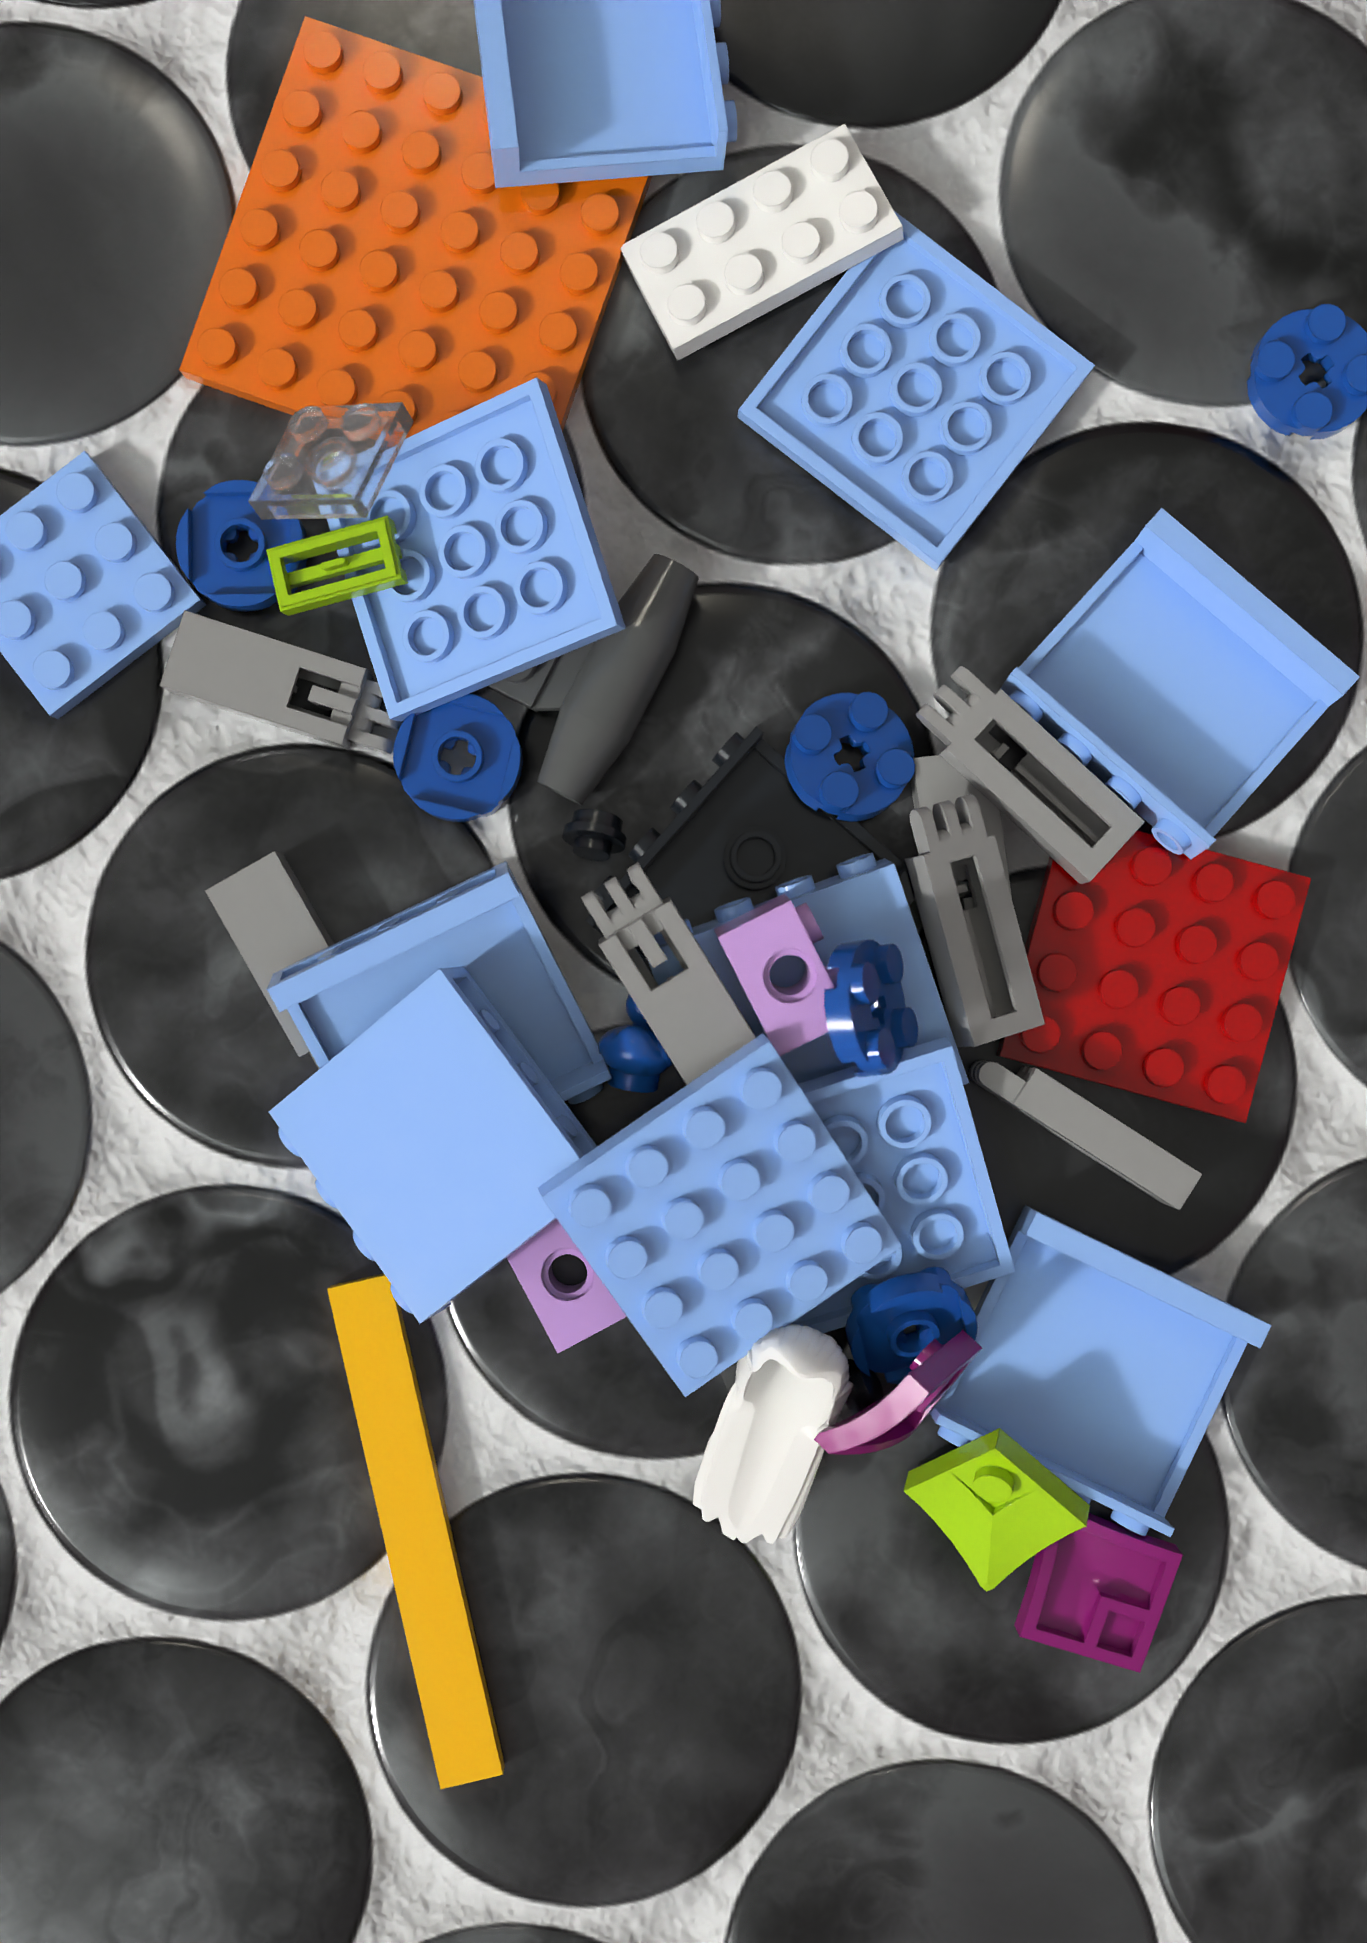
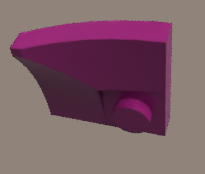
M964 1330L944 1346L934 1339L915 1358L909 1367L912 1371L896 1389L862 1411L823 1429L814 1440L828 1454L839 1455L877 1452L902 1442L916 1431L980 1352L982 1347Z
M1089 1513L1086 1527L1063 1537L1035 1554L1028 1584L1014 1626L1022 1638L1140 1673L1183 1554L1176 1544L1149 1535L1142 1536L1119 1524Z

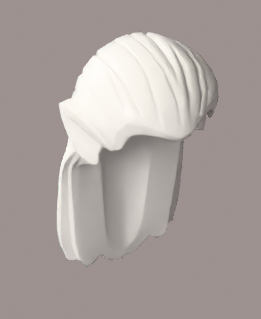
M790 1324L786 1327L775 1328L755 1342L752 1349L747 1352V1355L737 1362L736 1380L728 1393L714 1432L706 1446L696 1477L693 1505L701 1509L702 1519L705 1522H709L718 1517L723 1534L732 1540L738 1538L741 1543H747L762 1533L766 1542L773 1544L777 1538H786L798 1521L824 1453V1449L814 1438L823 1429L836 1424L838 1416L853 1387V1383L848 1381L850 1376L848 1373V1359L842 1353L841 1347L837 1345V1342L831 1336L822 1334V1332L805 1325Z

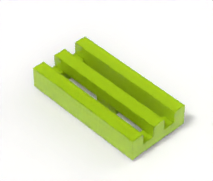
M384 516L266 549L280 612L290 616L407 584L406 571L402 569L400 559H402L401 549L396 543L394 534H397L395 522L389 516ZM379 539L380 548L347 557H340L287 573L286 564ZM385 564V569L298 593H291L293 588Z

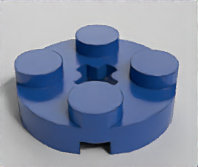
M1321 304L1314 309H1302L1292 312L1273 324L1254 347L1250 358L1252 359L1250 364L1251 376L1247 379L1248 396L1257 415L1274 431L1286 436H1290L1292 433L1301 436H1313L1310 440L1325 439L1346 429L1367 409V333L1356 321L1345 316L1338 306ZM1310 360L1313 364L1318 363L1324 368L1326 372L1323 376L1326 382L1324 388H1321L1316 382L1309 383L1307 386L1301 382L1299 376L1305 370L1302 361Z
M230 480L215 484L203 492L206 497L198 501L192 511L188 508L180 519L176 534V553L180 567L198 592L222 608L249 612L270 607L278 600L266 549L307 538L305 528L289 503L264 484L249 480ZM246 530L249 531L251 540L258 543V549L250 554L249 560L239 562L235 554L227 553V544L237 542L239 532ZM307 559L286 564L287 573L304 569ZM297 588L291 589V593L294 594Z
M872 692L832 694L810 705L790 734V741L786 747L784 759L787 777L798 797L815 811L821 808L828 814L838 815L837 820L847 822L867 820L885 811L900 796L915 772L914 750L907 728L899 716L888 708L884 698ZM841 743H849L852 747H857L862 752L864 757L859 761L862 770L854 772L849 763L839 765L836 762L834 756L841 751Z
M467 694L419 715L415 713L408 715L401 724L395 739L393 763L404 791L419 808L439 819L452 822H467L495 814L501 805L512 795L521 776L523 754L514 726L496 705L480 696ZM458 741L468 742V752L476 756L473 767H464L461 775L450 774V764L441 760V755L444 749L454 750Z
M872 939L842 943L832 952L827 969L839 968L837 988L824 989L825 1017L833 1048L843 1064L854 1062L859 1068L852 1074L858 1077L890 1074L899 1065L903 1049L914 1047L918 1039L916 1015L912 1008L905 1006L901 984L904 971L901 952L894 943L880 945Z
M927 1267L918 1273L900 1275L880 1284H866L857 1289L851 1297L850 1303L853 1310L847 1319L845 1333L853 1360L859 1370L870 1376L869 1369L874 1372L884 1373L887 1383L899 1385L912 1371L909 1367L915 1358L934 1339L944 1346L962 1330L973 1340L976 1339L978 1323L965 1290L953 1282L948 1271L942 1267ZM916 1325L917 1331L908 1334L904 1333L905 1328Z

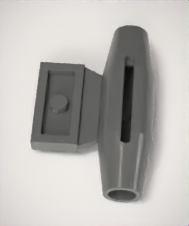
M654 554L618 602L626 629L486 686L536 712L559 711L537 780L539 784L577 804L583 805L628 745L676 652L699 577L693 571L666 556Z

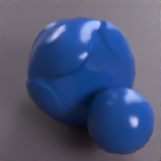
M628 994L626 1012L633 1024L619 1026L607 1031L598 1043L599 1054L602 1055L604 1061L609 1066L612 1079L608 1080L607 1083L610 1086L632 1092H655L658 1090L660 1073L666 1071L673 1063L632 997Z

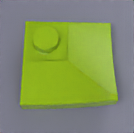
M1001 1428L908 1471L904 1492L936 1522L951 1540L974 1574L979 1585L985 1591L994 1589L1015 1569L1049 1545L1086 1527L1090 1508L1087 1502Z

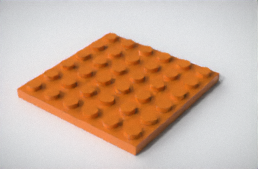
M305 16L179 371L186 379L385 448L537 377L547 384L563 432L623 262L620 248L631 239L652 176L495 188L483 79L481 76Z

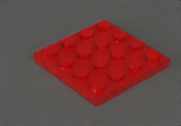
M1136 831L1090 882L1079 884L1057 862L1049 857L1025 946L1045 1025L1001 1038L996 1056L1246 1123L1311 878L1207 849L1193 859H1189L1184 853L1181 855L1172 853L1163 847L1152 834Z

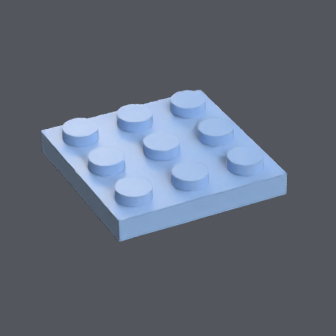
M83 451L0 515V652L49 716L53 718H61L179 627L184 610L196 614L206 606L202 598L99 465L86 451Z

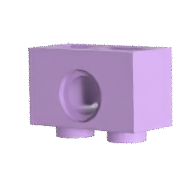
M784 893L714 929L751 1005L779 1056L828 1032L824 1009V989L837 988L839 968L827 969V966L824 967L813 945L824 939L806 902L795 908L792 901ZM785 955L798 956L803 959L805 965L804 974L800 981L790 987H780L770 981L772 965L777 959Z
M557 1219L507 1257L557 1353L627 1317ZM564 1254L577 1256L586 1266V1279L577 1285L562 1284L553 1274V1260Z

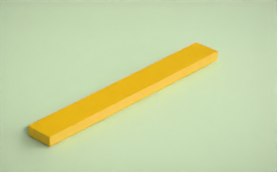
M382 1273L331 1285L327 1288L438 1781L440 1789L503 1775L505 1763L401 1307L391 1293V1282Z

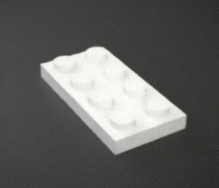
M843 124L624 243L620 249L625 263L678 361L902 241L904 237L903 226L848 128Z

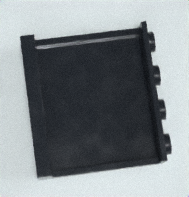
M757 726L746 739L736 732L713 758L712 761L720 768L708 782L702 786L699 782L693 780L671 805L670 809L677 814V817L662 834L652 827L628 854L635 863L638 862L660 898L663 900L670 896L683 919H689L692 927L716 919L714 909L731 901L750 897L753 905L778 897L775 887L792 879L812 875L814 883L839 875L836 868L837 864L867 853H873L876 861L885 858L893 862L908 905L915 899L907 865L858 822L837 820L838 815L828 814L821 808L815 811L798 797L787 777L785 758L762 739L764 732ZM763 826L778 834L785 844L787 850L786 868L782 876L767 888L752 890L741 887L729 877L725 870L723 861L725 846L731 836L744 827ZM627 872L619 882L629 898H631L640 891L633 885ZM612 875L607 877L594 891L601 898L607 912L617 907L604 885L606 881L613 878ZM590 914L586 918V921L592 927H594L601 935H603L600 928L598 927L595 920ZM639 945L636 946V950L653 975L646 956Z

